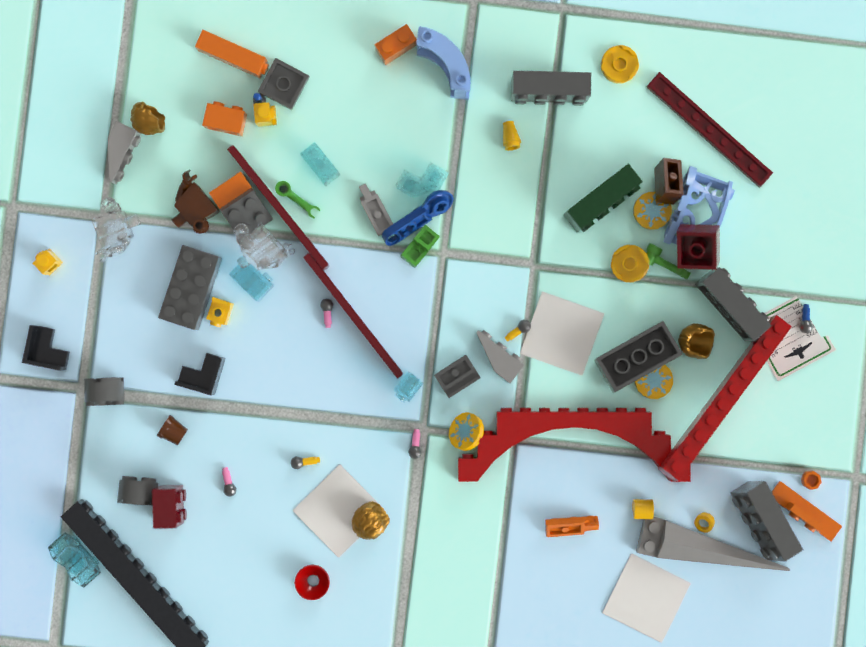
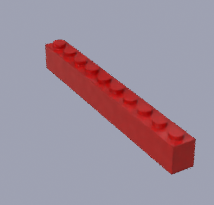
M778 315L769 318V323L772 326L750 343L659 466L658 470L672 481L680 480L792 326Z

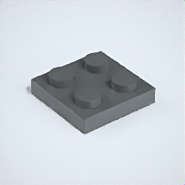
M275 58L258 89V93L293 110L310 76Z
M252 188L220 208L221 213L241 240L273 220V217Z

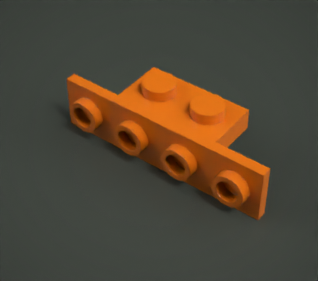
M781 481L771 491L777 503L789 511L788 515L796 521L802 520L805 523L804 527L811 532L817 531L832 542L842 528V525Z

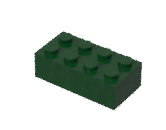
M628 163L567 210L563 216L576 232L582 230L584 233L595 224L593 222L595 218L599 221L610 212L608 208L612 207L615 209L624 202L625 195L629 198L641 189L639 184L643 181Z

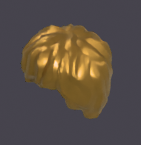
M137 102L133 105L130 121L132 122V127L137 132L145 135L164 132V114L159 113L155 107L146 105L145 102Z
M693 323L688 325L681 331L678 338L681 351L691 358L707 359L712 351L715 331L703 324Z
M370 501L354 512L352 530L362 539H376L384 533L390 523V518L380 504Z

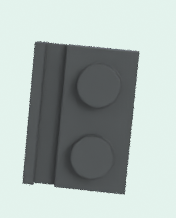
M467 355L434 374L448 398L481 378Z

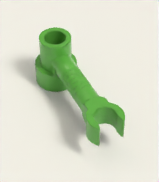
M279 181L276 184L275 191L279 196H287L306 210L311 218H315L310 212L313 208L320 211L319 207L312 206L291 190L288 182ZM286 186V192H280V187Z
M649 243L646 248L650 261L649 265L653 266L656 263L688 280L691 272L685 269H677V265L661 258L660 255L663 249Z

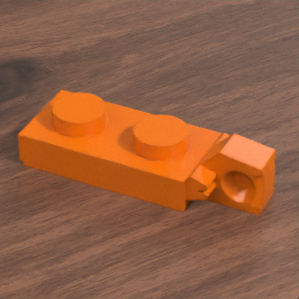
M598 516L545 519L546 537L584 535L585 531L599 530Z

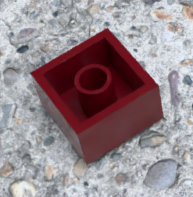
M680 224L677 230V269L717 270L720 263V225Z
M160 485L152 489L153 529L178 528L187 519V510L184 509V501H186L187 494L186 489H183V485Z

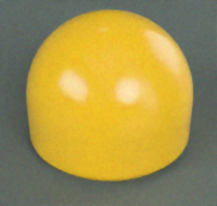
M703 512L695 518L694 524L699 531L707 533L713 529L715 519L710 513ZM699 520L707 521L709 526L702 527Z

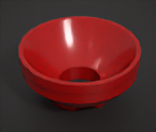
M307 565L297 573L294 582L295 588L304 599L317 600L327 593L330 586V578L326 570L321 566ZM310 575H316L319 578L317 585L312 586L308 583Z

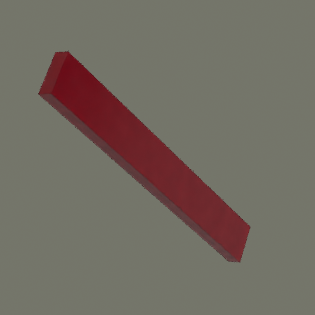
M661 72L646 86L759 188L773 174L767 166Z
M233 145L227 149L320 267L324 271L329 268L328 262L237 148Z
M307 253L303 257L396 378L401 377L403 372L325 271L312 255Z

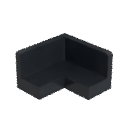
M30 325L22 363L62 371L67 369L70 352L52 348L55 329Z
M206 353L201 371L182 366L179 379L175 381L174 385L210 396L215 395L226 358Z

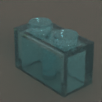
M315 142L300 153L325 187L340 176L339 171Z
M244 258L229 275L252 298L259 302L275 286L272 283L274 279L266 272L262 274L258 270L260 266L252 258L250 260Z
M408 371L394 389L397 392L395 396L402 402H405V400L410 402L424 382Z

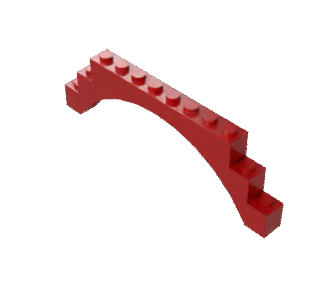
M503 407L500 408V411H496V434H493V431L484 430L482 438L479 439L477 457H474L472 453H464L462 457H458V482H478L491 464L509 448L533 435L550 430L584 428L618 436L635 445L652 459L658 468L671 452V435L666 434V431L660 430L654 431V434H652V412L646 411V408H635V411H627V408H616V411H608V408H596V411H589V408H577V411H570V408L562 407L558 408V411H550V408L542 407L539 408V411H531V408L523 407L520 408V411H512V408ZM691 465L679 481H672L666 475L665 477L671 482H691Z

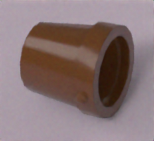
M169 415L156 436L178 446L188 429L178 422L175 417Z

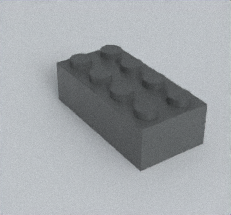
M513 71L511 77V101L518 105H524L526 102H534L535 105H545L546 102H553V105L572 103L574 106H582L591 97L592 72Z
M182 245L158 318L189 329L199 330L223 258Z
M718 267L717 270H710L695 283L696 287L744 341H755L772 326L769 323V317L764 312L760 313L758 311L755 301L743 294L744 289L737 282L734 283L730 279L731 274L725 268L721 269V267Z
M662 321L597 357L594 361L614 394L680 357L683 353L666 324Z
M748 481L730 492L734 505L741 511V517L751 529V536L761 547L760 552L764 558L786 562L803 551L800 542L766 481Z

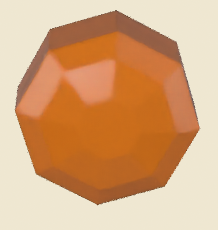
M812 470L804 472L801 477L802 485L809 490L818 489L822 483L820 475Z

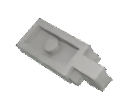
M365 183L359 186L363 194L359 199L379 237L385 229L393 225V222L378 194H376L375 190L370 192Z

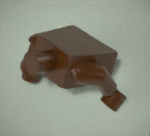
M188 170L182 175L183 180L175 197L176 203L174 206L180 213L171 220L178 228L188 222L196 233H206L209 230L207 220L219 214L220 210L197 183H192V181L197 179V175L195 174L190 177L189 172L191 170Z

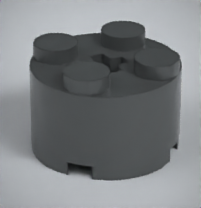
M124 377L84 379L85 405H124Z
M122 476V480H119L117 503L152 506V489L157 488L159 483L156 482L155 478L142 477L141 481H137V477Z

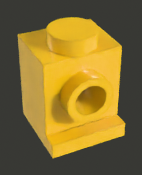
M269 102L253 104L255 123L258 127L277 125L275 106H271Z
M51 249L39 252L32 264L42 274L50 276L63 261Z
M212 297V303L206 319L210 320V325L221 328L222 324L227 325L234 303ZM217 309L221 310V315L219 317L215 315V311Z

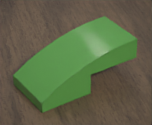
M425 225L400 257L416 268L440 236Z

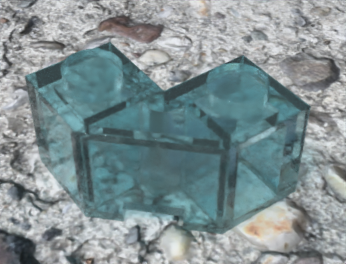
M431 161L422 178L404 169L396 184V189L413 198L429 192H435L440 190L449 172Z
M64 532L48 547L52 560L64 566L71 581L83 588L101 573L98 566L99 561L84 548L75 535L71 536Z

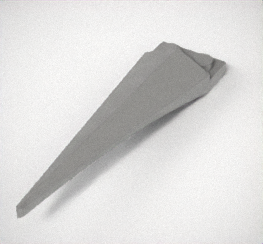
M657 517L643 519L636 552L639 554L661 559L790 571L788 567Z

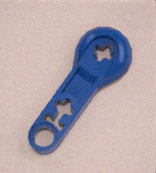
M446 190L432 192L421 206L383 231L382 238L386 245L393 246L433 220L432 217L445 213L453 204V195Z

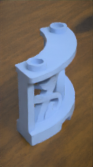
M419 26L416 43L417 56L429 59L442 68L449 82L450 98L469 100L471 90L470 73L461 51L443 34L433 29Z
M689 166L683 178L684 195L679 199L680 202L678 203L677 210L674 209L665 229L663 242L677 244V236L675 234H677L680 224H689V222H683L684 216H688L690 224L695 225V217L686 207L687 204H697L704 198L710 206L712 216L698 225L713 224L720 225L721 227L729 200L732 199L735 192L732 189L733 182H725L697 172V168ZM711 187L722 191V196L718 197L716 195L717 190H714L711 193H709V188ZM692 192L696 193V196L701 193L698 199H693L691 196Z

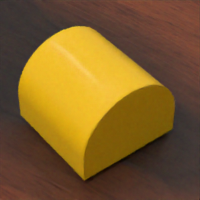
M653 499L632 500L634 519H653Z

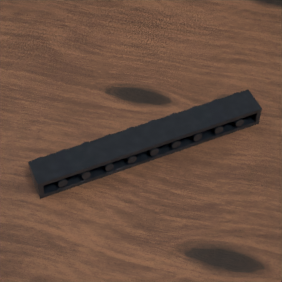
M81 499L60 516L175 647L207 646L209 643L207 634L195 626L196 623L191 616H186L182 611V606L170 598L169 591L156 582L157 578L155 575L146 571L144 563L131 554L132 550L127 544H122L118 539L119 535L113 529L110 530L106 526L105 519L93 511L94 508L90 502Z

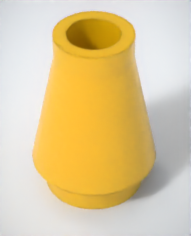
M514 121L504 122L503 146L505 150L513 151L519 149L521 139Z

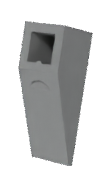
M118 121L115 122L108 136L109 181L115 185L123 179L125 174L124 168L126 164H130L133 158L132 152L141 141V133Z
M484 329L482 332L477 330L476 334L494 372L508 383H511L524 365L521 363L523 359L515 353L510 355L506 352L507 347L499 341L497 344L491 340L492 335Z

